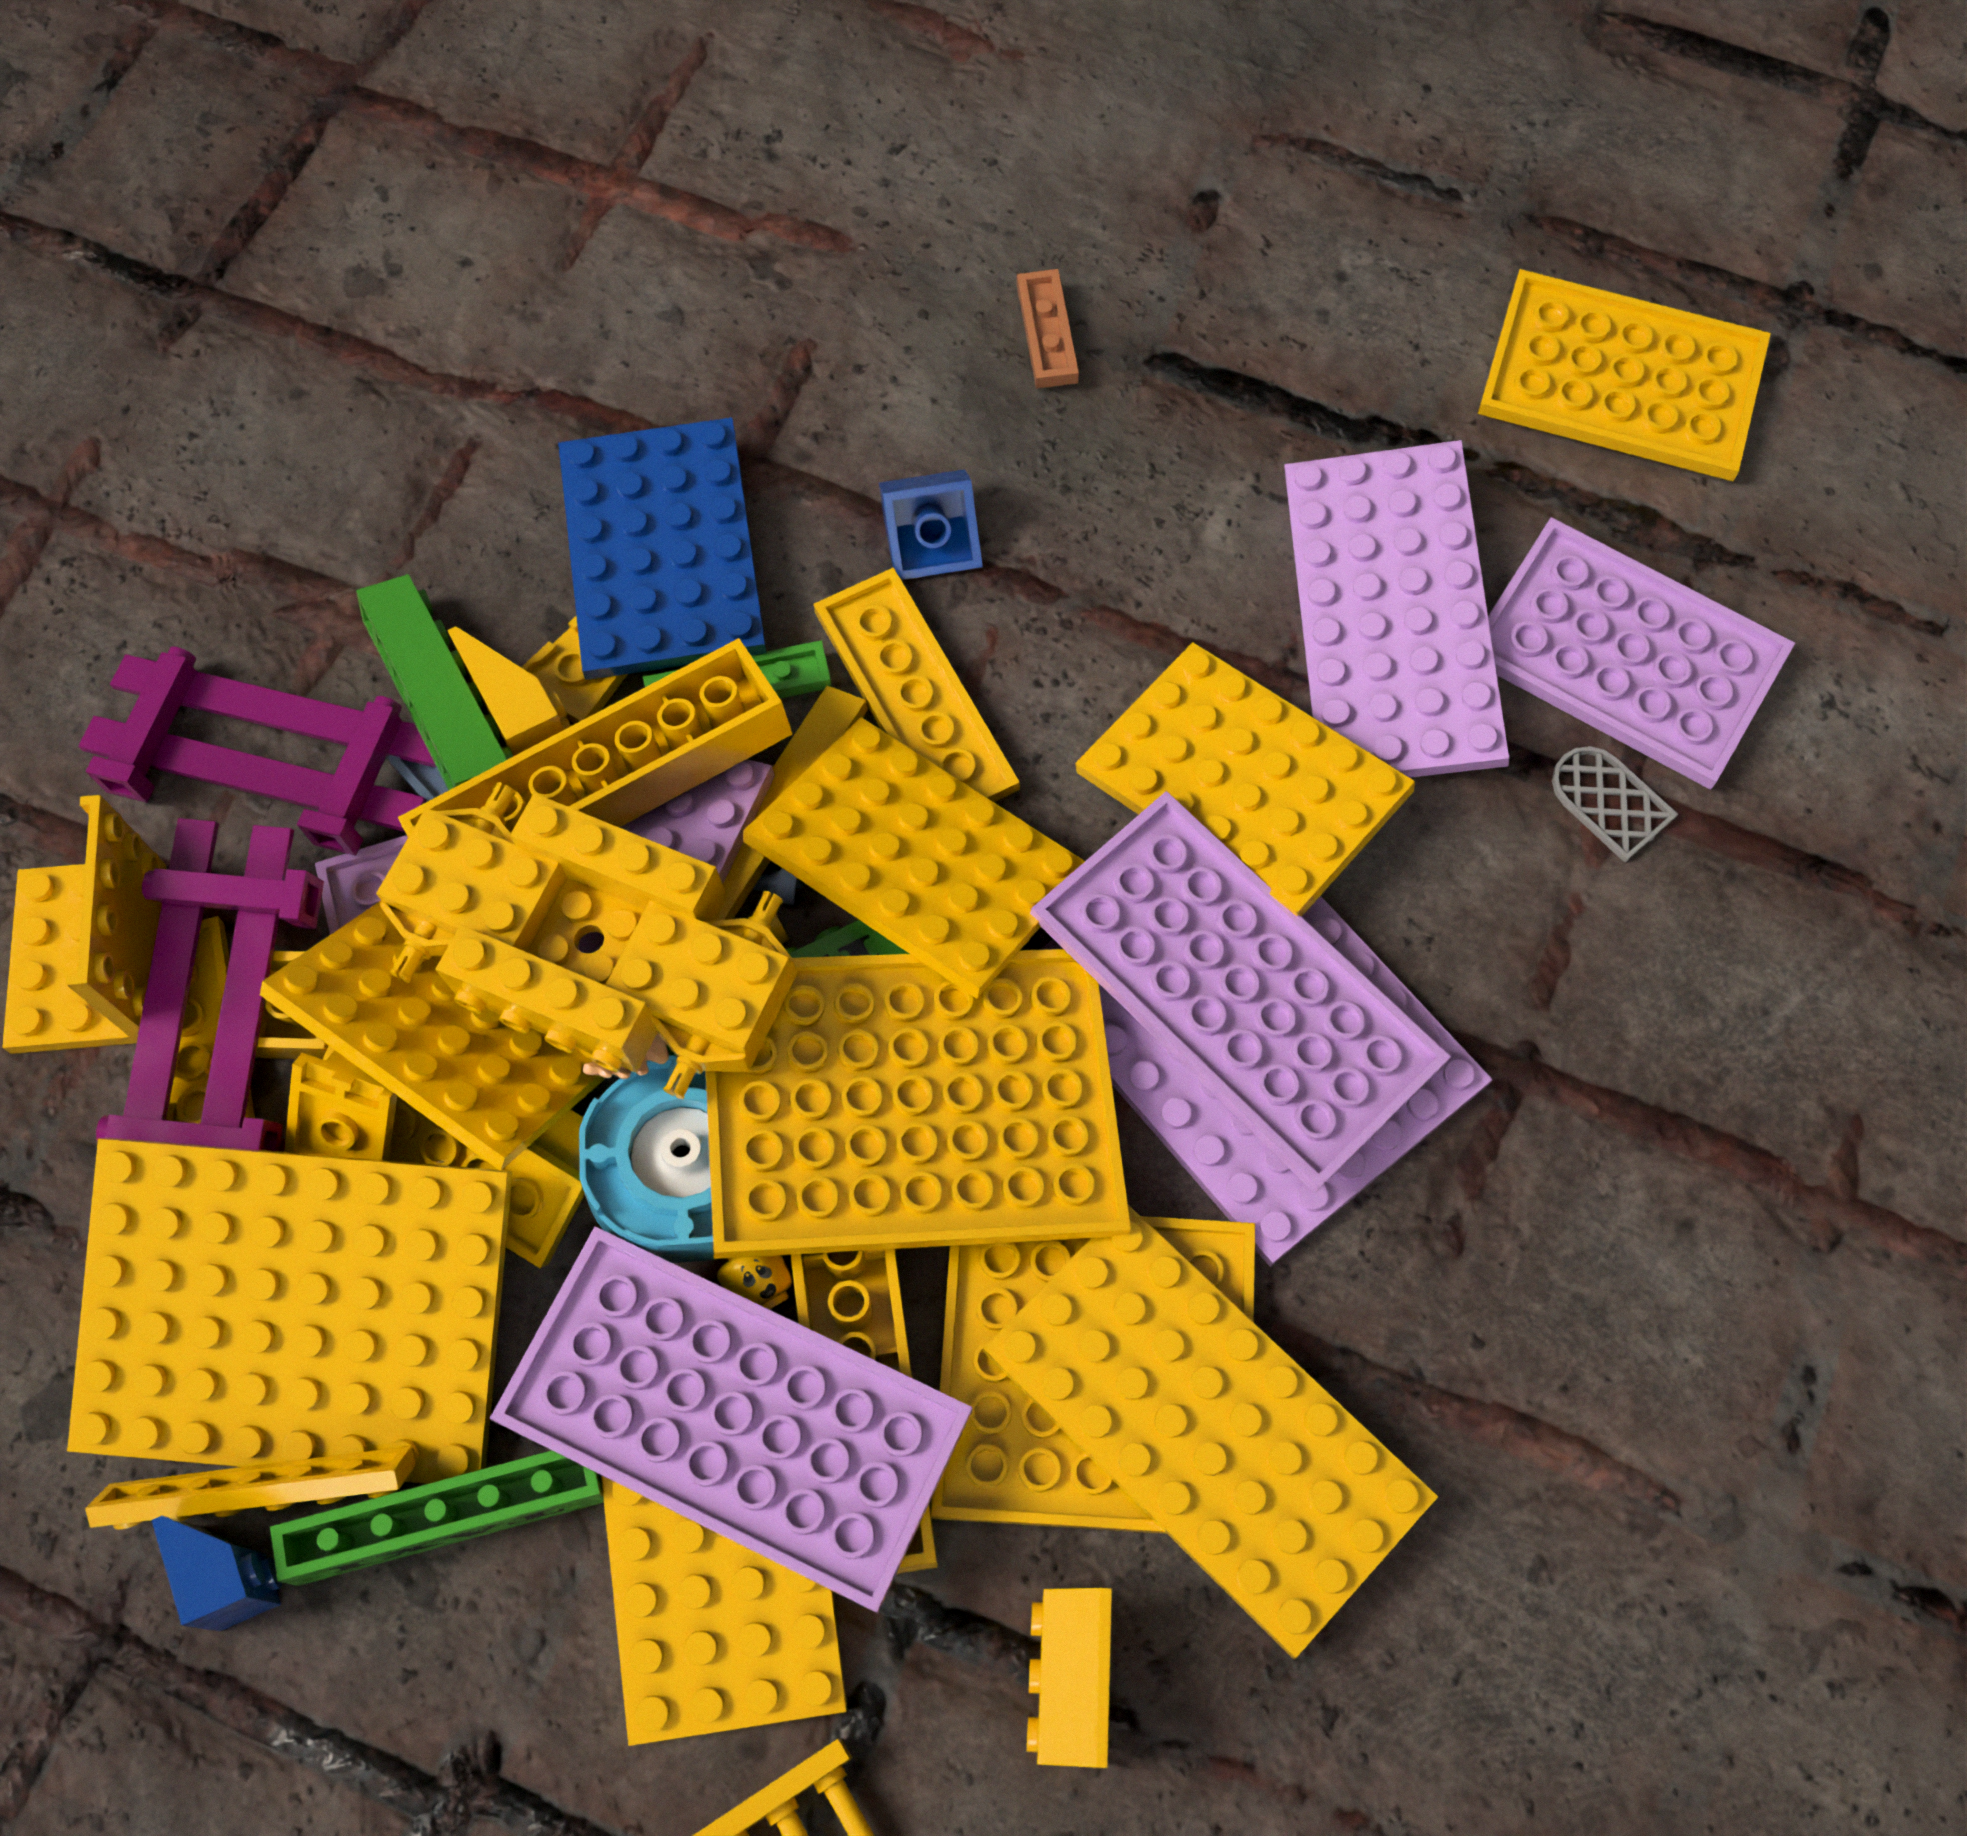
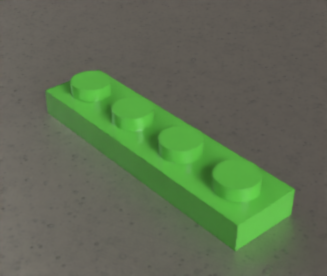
M822 640L766 651L767 653L751 655L780 699L824 690L826 686L832 687ZM677 670L644 676V685L647 687Z

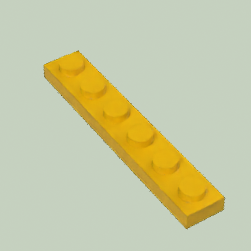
M412 1446L110 1483L85 1510L90 1528L113 1525L114 1529L120 1530L134 1527L143 1521H150L161 1515L184 1521L198 1514L214 1513L217 1517H226L247 1508L265 1506L266 1510L276 1511L287 1508L296 1502L316 1500L318 1504H331L342 1500L346 1496L367 1494L370 1498H378L393 1494L399 1490L416 1464Z

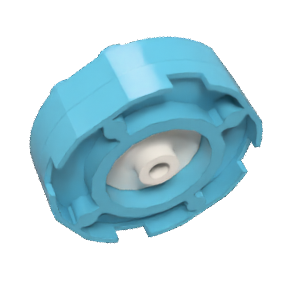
M669 1055V1059L665 1064L647 1061L649 1072L646 1075L640 1076L635 1072H631V1076L628 1079H618L599 1099H593L583 1117L579 1129L580 1181L586 1199L596 1221L604 1231L671 1263L715 1260L713 1253L705 1071L701 1075L695 1073L684 1095V1099H679L675 1095L672 1096L663 1090L677 1065V1056Z

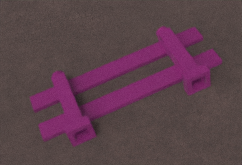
M175 646L170 647L168 653L161 652L157 662L127 654L124 655L110 686L116 690L139 695L126 723L94 715L78 745L82 751L108 757L106 759L93 755L85 771L106 793L147 803L155 786L145 776L149 768L316 809L318 811L303 809L297 822L299 829L314 846L354 856L357 855L363 842L362 837L354 828L357 820L404 831L398 817L427 801L422 796L374 785L386 756L392 755L400 757L402 760L436 767L416 725L402 721L399 717L402 710L401 705L388 697L376 696L374 702H367L364 711H359L198 672L193 667L197 660L196 657L187 650ZM181 705L345 745L347 748L333 775L167 734V731Z
M178 818L169 869L154 868V871H147L143 877V896L147 900H156L162 903L124 1114L123 1116L104 1115L100 1118L96 1128L97 1142L98 1138L108 1137L279 1152L283 1124L265 1119L247 1118L245 1115L265 1005V998L260 995L262 981L270 976L279 918L299 928L316 929L324 881L306 870L288 869L294 837L293 829L253 825L244 876L212 874L211 868L219 823L216 821ZM204 907L238 910L201 1123L168 1121L166 1118Z

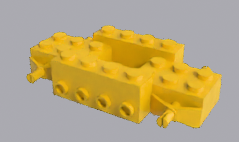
M501 782L496 783V787L485 806H482L480 809L466 808L434 811L429 808L424 809L376 893L382 901L380 907L405 939L403 944L405 948L390 971L392 975L401 980L403 979L405 982H410L423 957L430 959L431 956H442L435 970L455 993L454 1001L457 1004L477 1014H482L484 1008L501 1015L499 1020L503 1024L521 1033H527L529 1028L546 1034L544 1039L549 1044L563 1051L572 1053L574 1048L577 1047L591 1053L590 1059L594 1063L612 1072H619L620 1068L623 1067L637 1073L658 1033L677 1056V1065L663 1090L672 1096L675 1095L679 1099H684V1095L695 1073L701 1075L703 1071H750L798 974L794 959L773 935L770 926L780 905L783 903L779 896L774 893L771 895V892L764 891L753 915L748 917V919L716 920L727 895L715 866L536 793H533L513 831L510 833L505 827L506 821L502 816L516 791L506 784L504 786ZM591 932H598L604 935L603 945L594 953L587 954L578 950L579 941L584 935Z

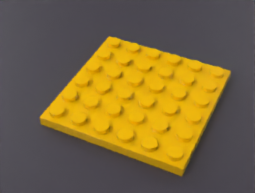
M1141 1216L1254 1323L1255 1223ZM1091 1238L950 1246L940 1392L973 1407V1411L933 1494L931 1519L1167 1534L983 1352V1348Z

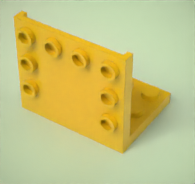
M101 795L80 796V807L89 815L85 864L19 869L17 872L2 1047L10 1054L137 1043L162 903L144 898L142 881L147 871H154V868L166 869V864Z

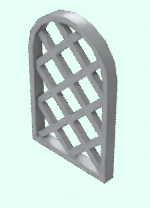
M1591 746L1575 748L1564 754L1554 768L1552 785L1557 798L1568 811L1624 863L1648 842L1652 841L1678 815L1620 760L1603 749ZM1588 754L1595 756L1596 767L1579 766V755ZM1573 757V765H1563L1565 761ZM1602 759L1610 763L1614 768L1602 767ZM1559 772H1573L1574 786L1560 785ZM1580 773H1596L1597 787L1580 786ZM1603 774L1619 775L1620 789L1603 788ZM1626 779L1638 790L1626 789ZM1564 792L1574 793V803L1569 800ZM1581 793L1597 794V808L1581 807ZM1604 795H1620V809H1605ZM1627 796L1643 797L1644 811L1627 810ZM1650 801L1662 812L1650 811ZM1586 814L1598 815V826ZM1605 815L1621 816V830H1606ZM1628 817L1644 818L1645 832L1628 831ZM1651 818L1665 819L1658 827L1651 831ZM1610 837H1622V848ZM1629 838L1643 839L1629 851Z

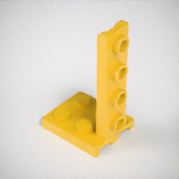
M336 1050L332 1052L327 1060L301 1053L292 1064L284 1152L389 1161L397 1095Z

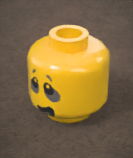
M781 1255L727 1258L729 1262L718 1270L717 1278L723 1288L769 1310L790 1297L786 1290L792 1285L793 1276Z

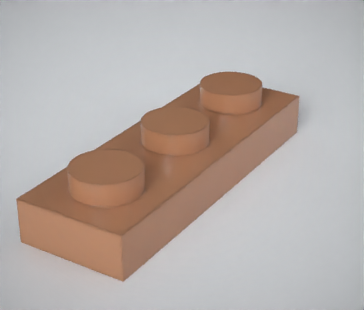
M1052 269L1017 274V290L1036 389L1077 384L1079 371L1059 270Z

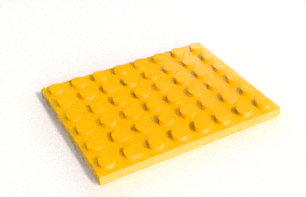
M1064 949L1020 950L977 999L911 954L793 958L798 974L750 1071H705L714 1259L1099 1238L1128 1235L1131 1231L1099 983Z
M108 1137L98 1138L67 1452L246 1467L412 1446L416 1466L404 1482L430 1484L485 1469L512 1171Z

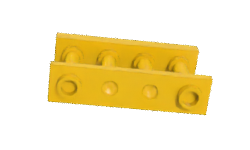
M836 1739L693 1836H750L747 1829L765 1817L770 1826L777 1825L782 1836H809L795 1811L799 1808L795 1797L813 1785L818 1794L824 1791L848 1836L875 1835L843 1780L847 1774L842 1766L853 1758L843 1740Z

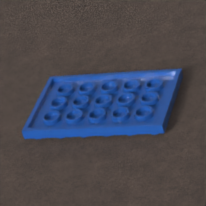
M733 418L558 442L581 664L585 680L685 666L738 638L750 655L767 653Z

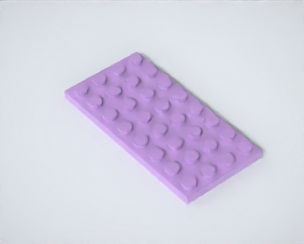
M1462 440L1284 464L1312 717L1409 778L1507 767L1509 765V754Z
M1166 791L1031 908L1030 914L1039 921L1040 927L1301 1181L1316 1193L1451 1056L1300 915H1294L1270 895L1271 888Z
M595 1226L489 1419L878 1614L968 1422L973 1407Z

